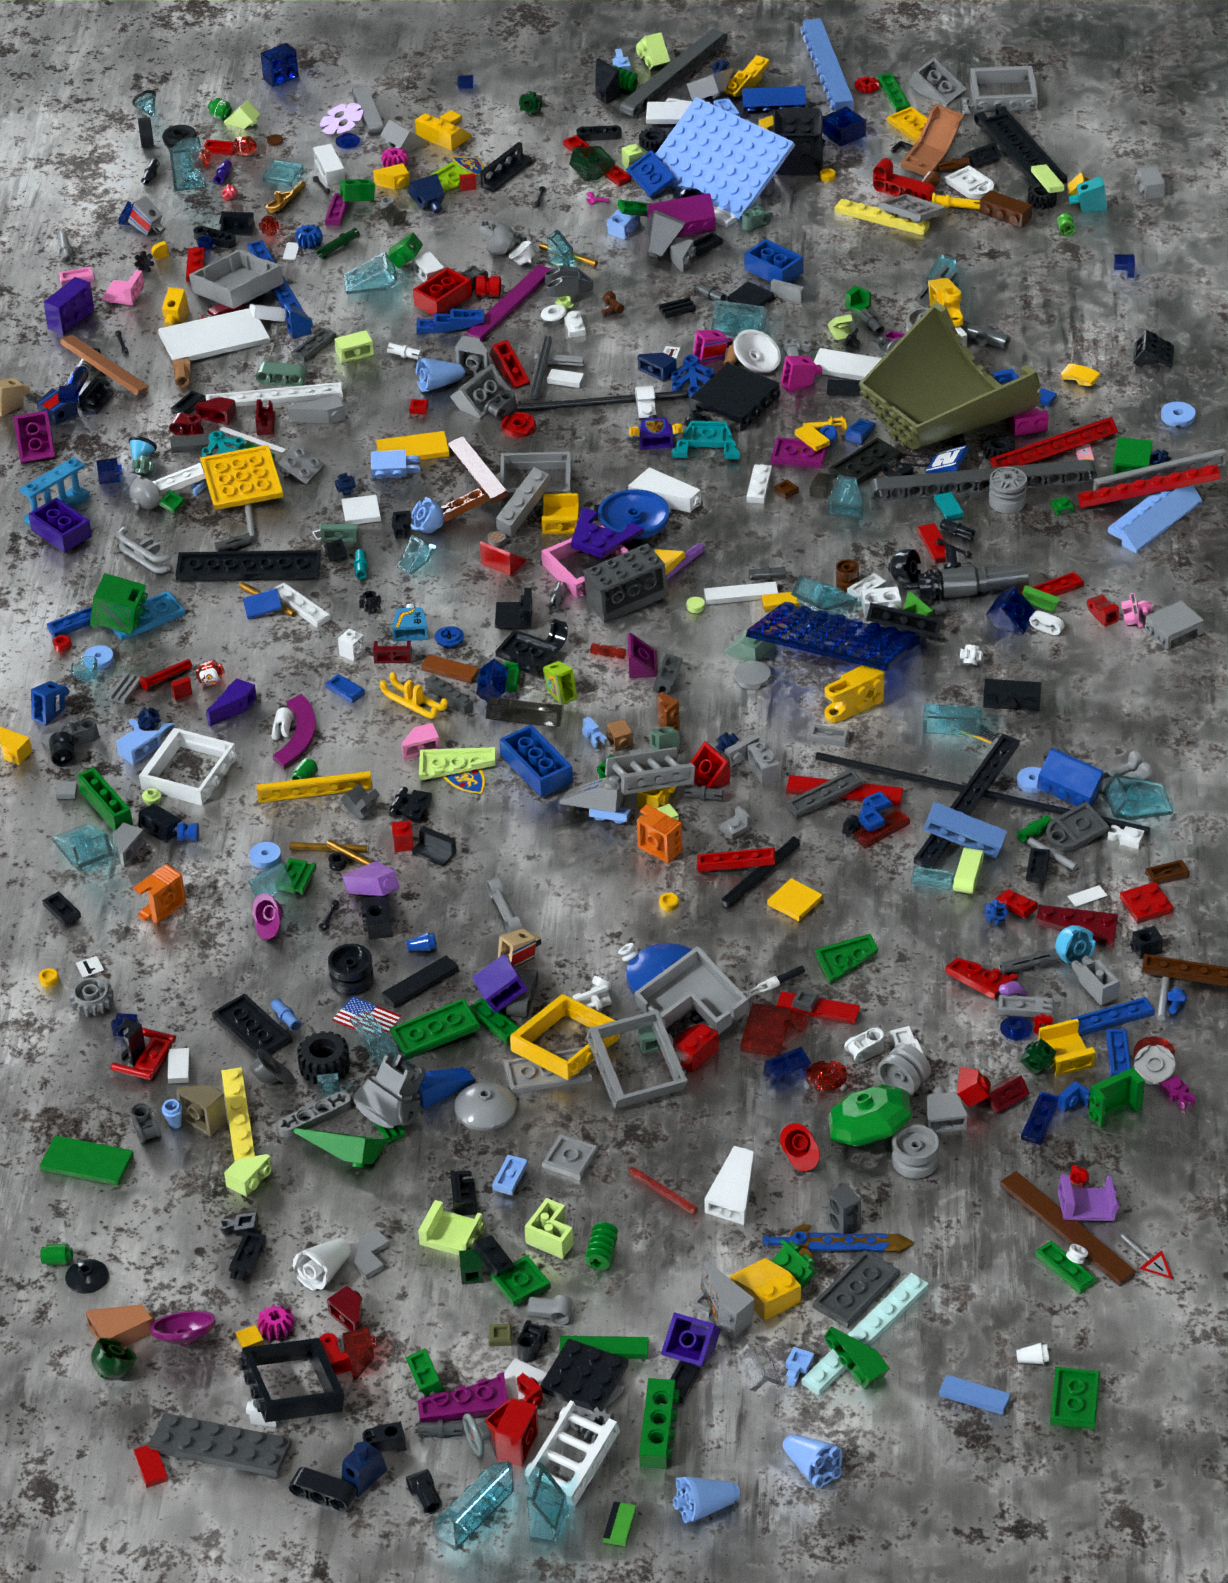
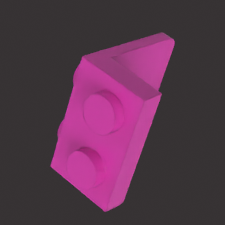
M1034 408L1031 411L1006 419L1014 436L1048 431L1049 414L1047 410L1039 411L1038 408Z

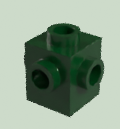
M527 91L526 94H522L519 99L520 110L530 115L541 111L543 95H537V92Z
M1041 1038L1035 1043L1031 1042L1026 1046L1020 1062L1035 1075L1041 1070H1047L1054 1063L1053 1058L1057 1051Z

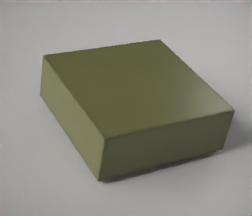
M490 1324V1346H512V1324Z

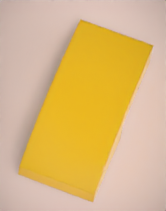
M1068 364L1060 374L1063 380H1076L1079 386H1093L1101 376L1099 372L1077 364Z

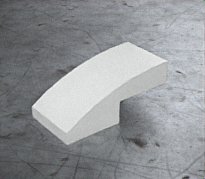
M909 1026L890 1031L889 1036L894 1047L902 1043L909 1044L923 1053L918 1040L914 1039Z

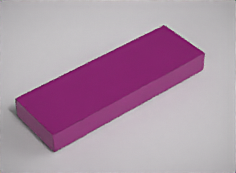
M334 193L325 218V225L341 226L349 202H344L343 196H340V193Z

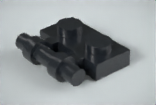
M401 787L395 795V802L391 803L389 816L394 818L399 814L402 816V821L411 820L413 823L420 824L432 800V793L413 790L410 795L407 794V787Z

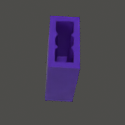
M505 954L472 977L483 998L495 1013L528 990L517 969Z

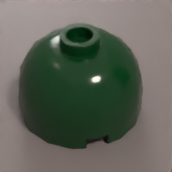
M102 1337L99 1341L97 1340L93 1347L91 1362L101 1378L107 1380L109 1378H121L132 1369L137 1359L135 1353L128 1347L126 1350L119 1347L121 1343L116 1340Z

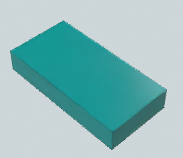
M951 492L934 495V501L945 519L950 521L963 518L964 512Z

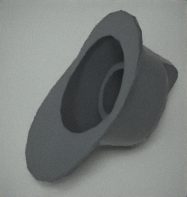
M264 1049L257 1050V1059L250 1066V1071L258 1080L266 1084H273L279 1080L287 1084L295 1083L293 1074L286 1067L276 1061Z

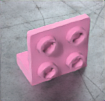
M136 270L130 277L129 282L113 280L103 295L102 301L133 306L144 288L142 271Z

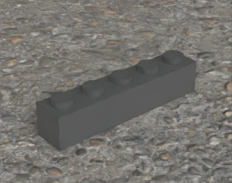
M433 674L425 679L427 690L440 699L446 698L448 704L462 714L466 715L473 710V701L436 675Z

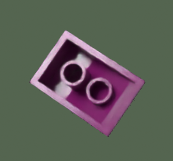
M48 411L13 416L21 464L55 458Z

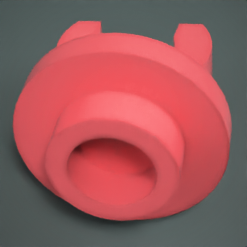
M226 185V189L221 191L223 194L222 198L225 202L230 200L231 197L236 199L238 191L235 186Z

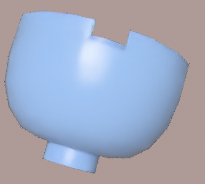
M425 497L424 499L426 500L423 502L419 501L414 507L411 514L413 524L410 523V526L418 532L430 534L443 525L444 515L439 503Z

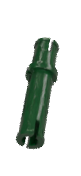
M353 228L346 233H341L338 238L316 249V254L319 255V258H323L343 245L347 246L350 241L360 237L359 231H357V228Z

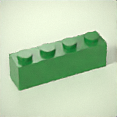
M94 767L77 774L79 791L114 831L122 823L133 826L131 809Z

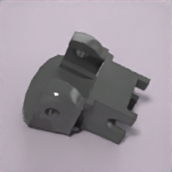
M386 1054L377 1075L368 1076L354 1094V1102L361 1113L372 1122L385 1128H395L398 1125L411 1124L419 1113L420 1094L417 1091L426 1069L419 1068L416 1071L404 1063L405 1054H398L393 1065L391 1064L394 1055ZM404 1096H413L412 1100H404Z

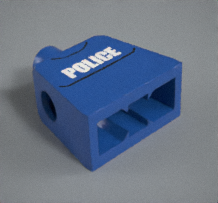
M49 681L32 688V720L48 725L65 709V696L69 694L68 687Z

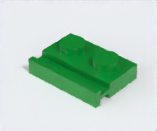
M289 858L276 882V890L291 893L300 892L303 895L316 870V863L308 864L307 861Z

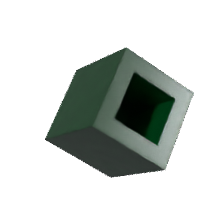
M472 1249L459 1251L462 1285L483 1283L482 1259Z

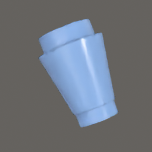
M175 1099L165 1101L162 1106V1113L170 1128L177 1129L182 1124V1105Z

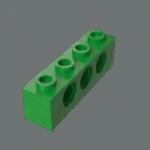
M648 1378L639 1450L640 1467L667 1469L668 1460H672L673 1447L669 1446L670 1441H674L675 1427H672V1422L677 1420V1408H674V1403L679 1402V1389L675 1387V1380Z

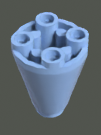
M791 1434L785 1438L783 1442L785 1453L810 1484L820 1488L841 1476L843 1458L841 1448L835 1444Z
M686 1476L676 1479L677 1496L673 1498V1504L676 1510H680L684 1523H692L734 1504L735 1501H739L740 1491L738 1485L730 1481Z

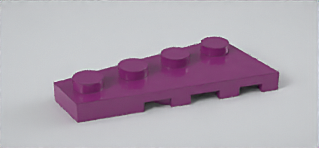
M504 1372L496 1374L497 1377L490 1380L486 1378L478 1380V1384L466 1387L463 1385L457 1387L453 1392L446 1393L444 1391L418 1400L420 1422L461 1419L466 1413L471 1414L473 1417L491 1415L498 1407L508 1401Z

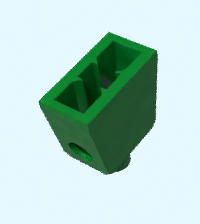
M413 232L390 247L388 257L397 268H400L417 256L423 244Z

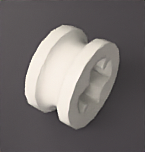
M633 943L626 944L618 951V954L623 956L622 960L624 962L633 959L638 954V950L634 949Z
M1071 1244L1070 1250L1066 1253L1067 1258L1074 1263L1083 1264L1085 1261L1084 1257H1087L1088 1251L1078 1244Z

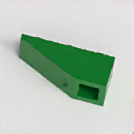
M830 1327L824 1335L827 1345L834 1349L839 1356L841 1364L849 1369L854 1381L861 1385L863 1389L884 1377L890 1369L877 1350L836 1328Z

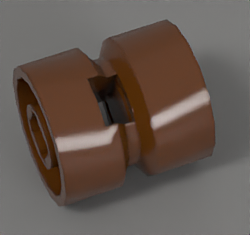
M844 559L836 564V589L841 593L847 594V588L859 582V565L851 559Z

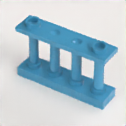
M72 457L19 488V492L29 498L31 512L38 508L36 495L43 492L45 504L53 500L50 487L57 484L59 496L56 498L71 508L90 497L89 491L79 485L77 471L83 469L85 464ZM71 476L72 488L65 492L64 479ZM28 513L27 515H25V516H23V517H24V522L27 523V524L30 526L29 513Z

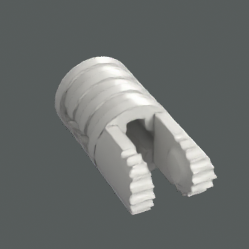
M279 708L277 710L271 735L273 740H278L281 733L284 737H288L293 712L290 709Z

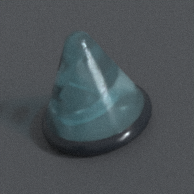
M153 90L140 92L134 97L132 101L133 106L151 117L155 116L156 92Z

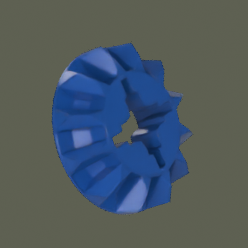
M447 626L435 633L437 645H442L443 648L448 646L451 649L452 646L458 647V644L463 643L464 633L460 628Z

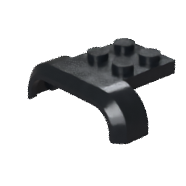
M553 619L550 633L546 640L513 630L496 649V657L517 663L520 671L536 675L542 671L565 644L568 635L567 623Z

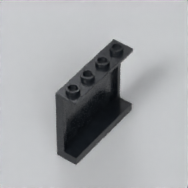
M727 363L690 398L691 412L692 410L700 411L702 408L740 422V431H744L780 397V383Z

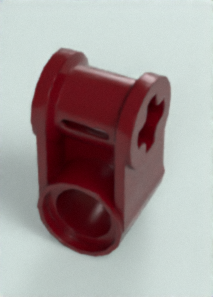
M177 413L169 425V430L174 435L203 434L204 429L201 426L202 417L199 414Z

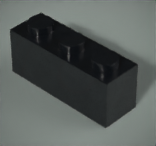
M985 679L983 708L1040 711L1041 682Z

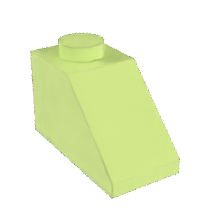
M247 100L225 119L224 124L242 129L249 125L252 127L258 121L256 118L260 113Z
M637 144L623 147L622 164L627 169L648 151Z

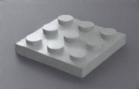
M903 194L882 201L879 204V209L885 210V213H895L900 218H910L916 223H921L923 220H929L932 217H938L946 213V206L909 194Z

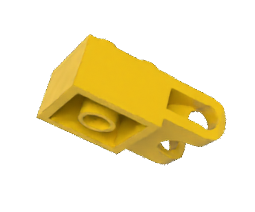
M948 278L929 280L930 307L935 302H939L947 308L955 327L963 326V316L960 309L962 295L959 288Z
M869 661L842 674L841 679L828 684L825 687V697L832 703L824 710L825 719L832 724H836L883 702L885 673L872 661Z

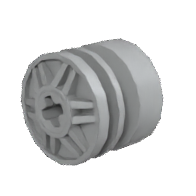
M1002 467L991 473L989 504L995 511L1015 513L1024 508L1026 504L1027 476L1022 470L1014 467Z

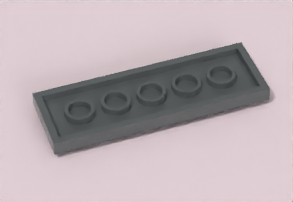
M164 1413L148 1446L150 1449L158 1450L160 1454L277 1477L292 1443L291 1438Z

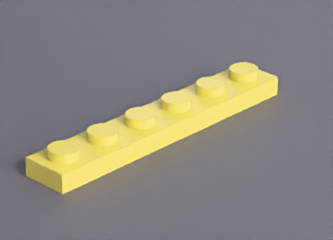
M841 199L835 206V213L924 235L930 228V221L923 220L921 223H916L910 218H900L898 214L885 213V210L878 207L856 203L847 199Z
M242 1067L221 1070L234 1162L237 1159L255 1156Z

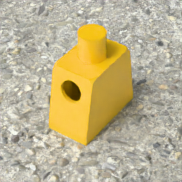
M168 288L162 306L165 327L184 323L190 310L185 289Z

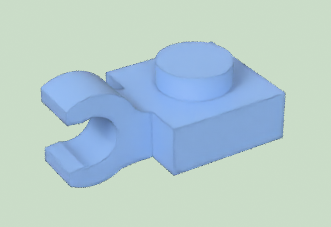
M621 48L615 49L616 56L612 59L613 65L630 71L631 66L628 57H623Z
M590 716L584 718L583 735L589 738L594 748H598V742L606 745V736L600 733L599 726Z
M793 1347L786 1360L785 1368L788 1369L786 1374L788 1377L787 1385L795 1387L799 1374H807L814 1361V1353Z

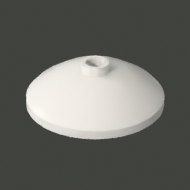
M747 329L740 332L734 340L735 354L746 368L758 373H769L778 367L781 361L780 350L775 341L767 334L758 330Z

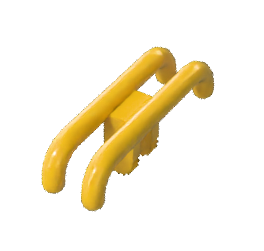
M394 672L389 674L390 682L395 689L404 693V698L391 692L385 680L380 681L381 691L387 698L428 719H435L438 716V711H444L448 707V700L446 698L441 699L440 704L424 696L422 686L419 684L414 686L411 680L406 681L405 685H402ZM421 703H424L427 706L431 707V711H428L420 707L419 705Z

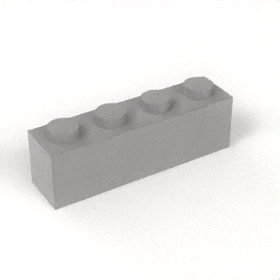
M533 467L496 517L497 530L510 537L515 534L549 488V474Z

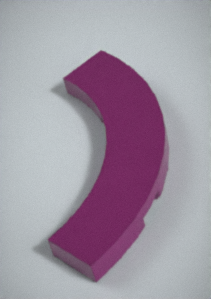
M302 694L286 702L287 707L293 712L297 724L291 740L281 750L273 754V760L283 769L301 758V754L310 747L315 736L316 721L314 711L309 701Z

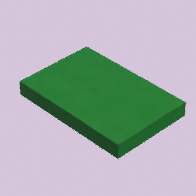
M1055 1366L1050 1424L1095 1429L1100 1371Z

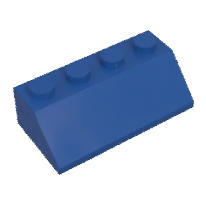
M805 86L743 88V110L751 113L756 112V110L769 112L771 109L806 107Z

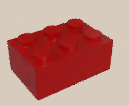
M448 267L413 289L414 306L434 316V313L445 314L472 296L471 279Z

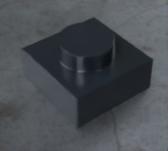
M341 538L324 545L330 562L348 555Z

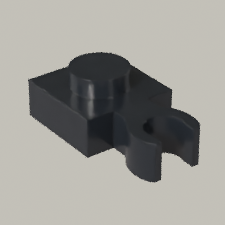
M410 510L393 512L392 528L396 539H398V535L401 533L403 538L407 536L405 529H410L411 527Z
M257 1212L236 1215L234 1220L223 1219L221 1220L223 1227H220L223 1235L234 1232L236 1236L244 1235L245 1231L257 1233L258 1214Z

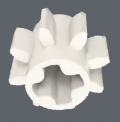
M966 645L965 649H961L959 658L963 659V664L977 666V661L982 662L983 653L979 651V646Z

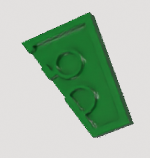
M866 934L815 949L814 954L830 985L876 955L878 947L872 935Z

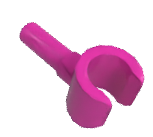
M593 192L587 193V196L591 198L586 199L590 205L596 202L609 203L607 198L595 197Z

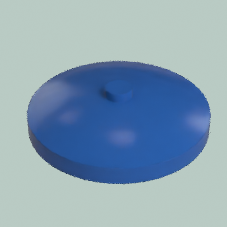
M640 489L623 490L608 496L602 501L598 509V520L600 526L603 525L606 529H611L618 533H621L629 523L644 527L643 535L633 537V539H643L653 536L665 528L669 521V507L662 497L653 492Z
M661 943L640 950L629 961L626 969V980L630 991L634 994L692 949L679 944Z

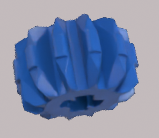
M315 224L302 225L295 232V240L298 247L310 249L321 245L323 234L320 227L315 226Z

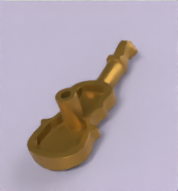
M299 182L289 192L281 194L280 191H276L274 193L276 200L265 206L266 210L269 213H274L282 209L288 201L301 192L302 188H305V182Z

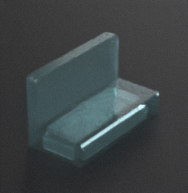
M285 862L248 881L255 897L263 893L273 895L293 884L286 871L288 867Z

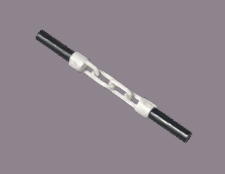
M801 965L777 977L773 976L759 983L757 987L748 991H742V993L749 1000L751 996L772 990L780 986L781 983L805 973V969ZM766 984L768 988L763 989L762 985ZM699 1013L690 1016L693 1024L703 1020Z

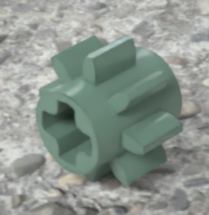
M138 456L136 460H133L132 468L136 470L135 474L148 476L149 472H153L154 463L150 462V457Z

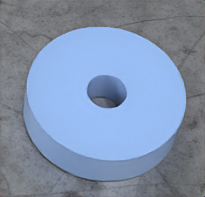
M93 646L84 653L85 665L93 670L108 668L114 661L113 651L107 646Z
M1027 767L1022 769L1017 775L1019 788L1029 793L1041 792V790L1037 789L1041 768Z
M272 842L258 843L251 848L249 853L252 865L260 869L272 868L281 860L280 848Z

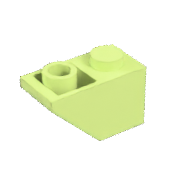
M264 1154L237 1159L224 1172L226 1187L247 1197L271 1173L270 1156Z

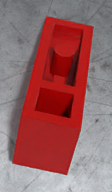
M508 339L493 344L489 355L498 371L514 388L529 384L530 380Z

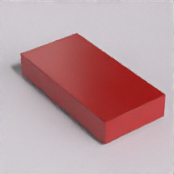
M207 139L203 146L205 150H202L203 153L233 155L237 148V142Z
M148 1445L134 1449V1455L146 1488L168 1482L158 1450L150 1449Z

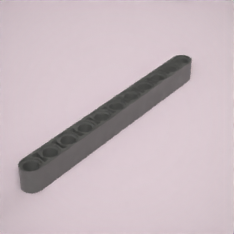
M711 29L627 97L620 106V112L634 118L638 117L647 109V102H656L722 48L727 42V33Z

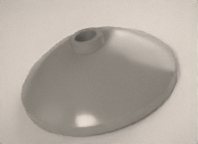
M480 1082L468 1086L459 1093L454 1105L455 1114L463 1125L471 1129L480 1131L494 1130L512 1120L517 1110V1101L513 1092L504 1085L494 1082Z

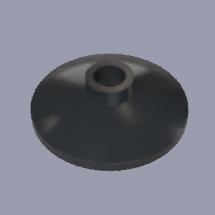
M95 1259L80 1260L68 1268L65 1281L67 1286L76 1293H93L106 1284L109 1277L108 1269L102 1262Z

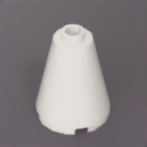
M336 1238L300 1251L293 1259V1268H297L299 1273L297 1275L298 1280L310 1290L315 1291L316 1289L321 1290L325 1288L351 1253L350 1245L346 1240Z

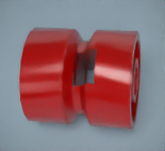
M477 275L476 296L486 297L490 295V297L500 298L501 276H491L488 278L485 275Z

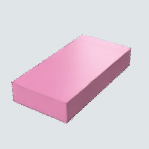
M91 267L59 272L62 286L74 277L88 282L94 281Z

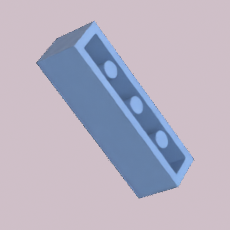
M936 802L933 803L923 828L924 831L966 848L984 850V855L996 859L1007 833L1006 830L998 826H993Z

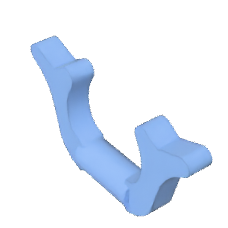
M133 719L129 720V723L131 726H133L134 731H145L140 729L141 727L138 725V721ZM161 722V728L157 730L160 733V738L167 731L175 728V724Z

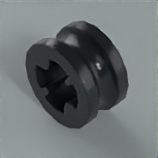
M332 853L328 857L331 870L342 871L345 869L346 857L343 853Z

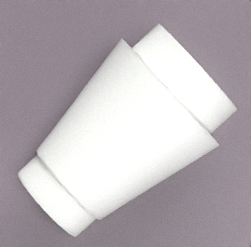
M1038 1343L1016 1350L1018 1363L1044 1365V1362H1049L1047 1344Z

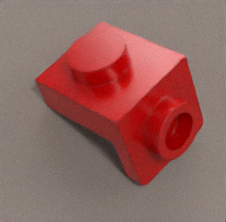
M521 1373L517 1377L518 1391L525 1396L523 1401L539 1407L543 1401L542 1387L539 1386L533 1377L529 1378L526 1374Z

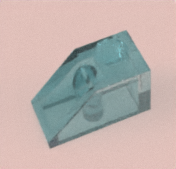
M556 229L547 237L548 263L554 267L560 265L570 266L574 262L573 248L562 233Z
M411 535L396 567L412 575L429 562L436 546L424 539Z

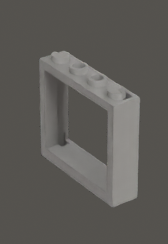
M1032 66L970 68V86L975 112H993L995 108L1005 106L1007 111L1037 110L1038 94ZM1029 83L1031 94L979 96L978 84Z
M571 452L501 453L500 483L507 490L509 496L500 500V505L505 506L518 489L506 488L507 470H532L533 467L538 469H566L565 486L549 487L544 494L571 493ZM543 496L536 505H543Z
M658 1009L591 1027L588 1030L586 1038L614 1109L682 1091L688 1081L685 1076L686 1071L681 1068L679 1053L675 1052L673 1048L672 1036L667 1033L665 1019H662ZM651 1025L673 1081L624 1094L602 1039Z

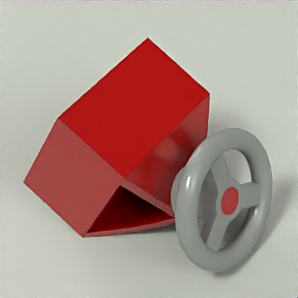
M511 1398L498 1407L485 1421L478 1424L471 1414H464L463 1426L473 1452L479 1457L483 1456V1441L489 1439L498 1461L523 1467L539 1434L537 1405Z

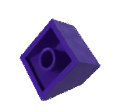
M674 1312L661 1355L703 1367L715 1350L721 1329L714 1323Z

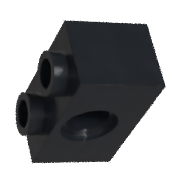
M388 895L364 898L365 906H361L362 918H366V920H363L364 932H368L369 939L392 937Z

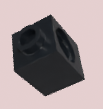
M1152 926L1134 931L1130 946L1132 951L1136 952L1139 959H1143L1144 954L1157 955L1162 953L1163 938L1157 928Z

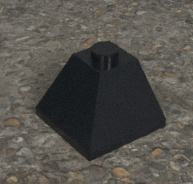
M598 58L596 59L595 95L597 99L607 104L620 97L619 70Z

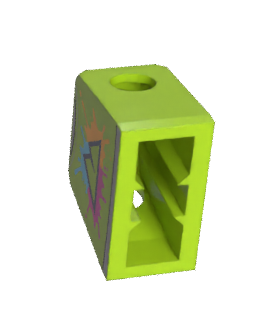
M556 661L542 669L547 691L561 705L577 699L573 668L560 661Z

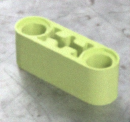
M963 848L954 879L953 891L974 894L983 863L984 850Z

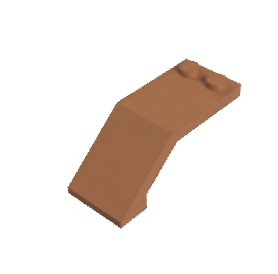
M935 104L930 110L929 117L918 141L904 157L900 166L925 177L927 172L935 171L938 163H941L946 157L965 115Z

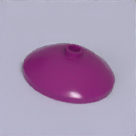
M207 1311L177 1312L154 1321L150 1325V1333L158 1340L186 1346L207 1334L214 1327L216 1319L214 1314Z

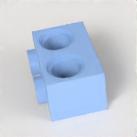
M620 209L616 210L606 223L608 235L626 239L641 223L640 216L622 214Z

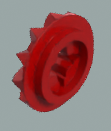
M863 76V78H858L855 81V88L863 93L874 92L880 87L879 80L875 77Z

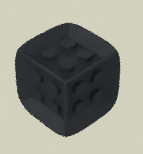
M793 107L774 111L773 133L793 141L795 144L775 174L784 176L820 174L823 168V115L820 109Z

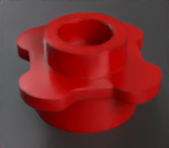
M1046 1014L1035 1016L1033 1018L1035 1023L1033 1032L1039 1034L1040 1027L1052 1025L1053 1017Z
M1073 1165L1071 1167L1072 1172L1069 1175L1070 1181L1077 1188H1084V1184L1089 1181V1173L1084 1167Z

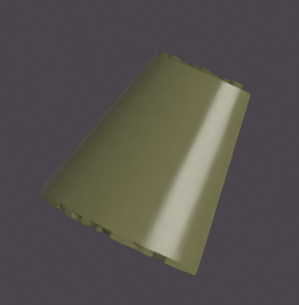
M935 302L859 383V387L861 389L860 395L868 402L875 416L888 430L891 438L897 439L903 447L918 449L1033 410L1039 405V397H1041V392H1037L1041 388L1037 372L1028 365H1025L1021 368L1023 376L1001 385L985 371L981 364L975 365L974 355L967 346L965 348L961 346L960 341L963 339L956 331L947 308L939 302Z

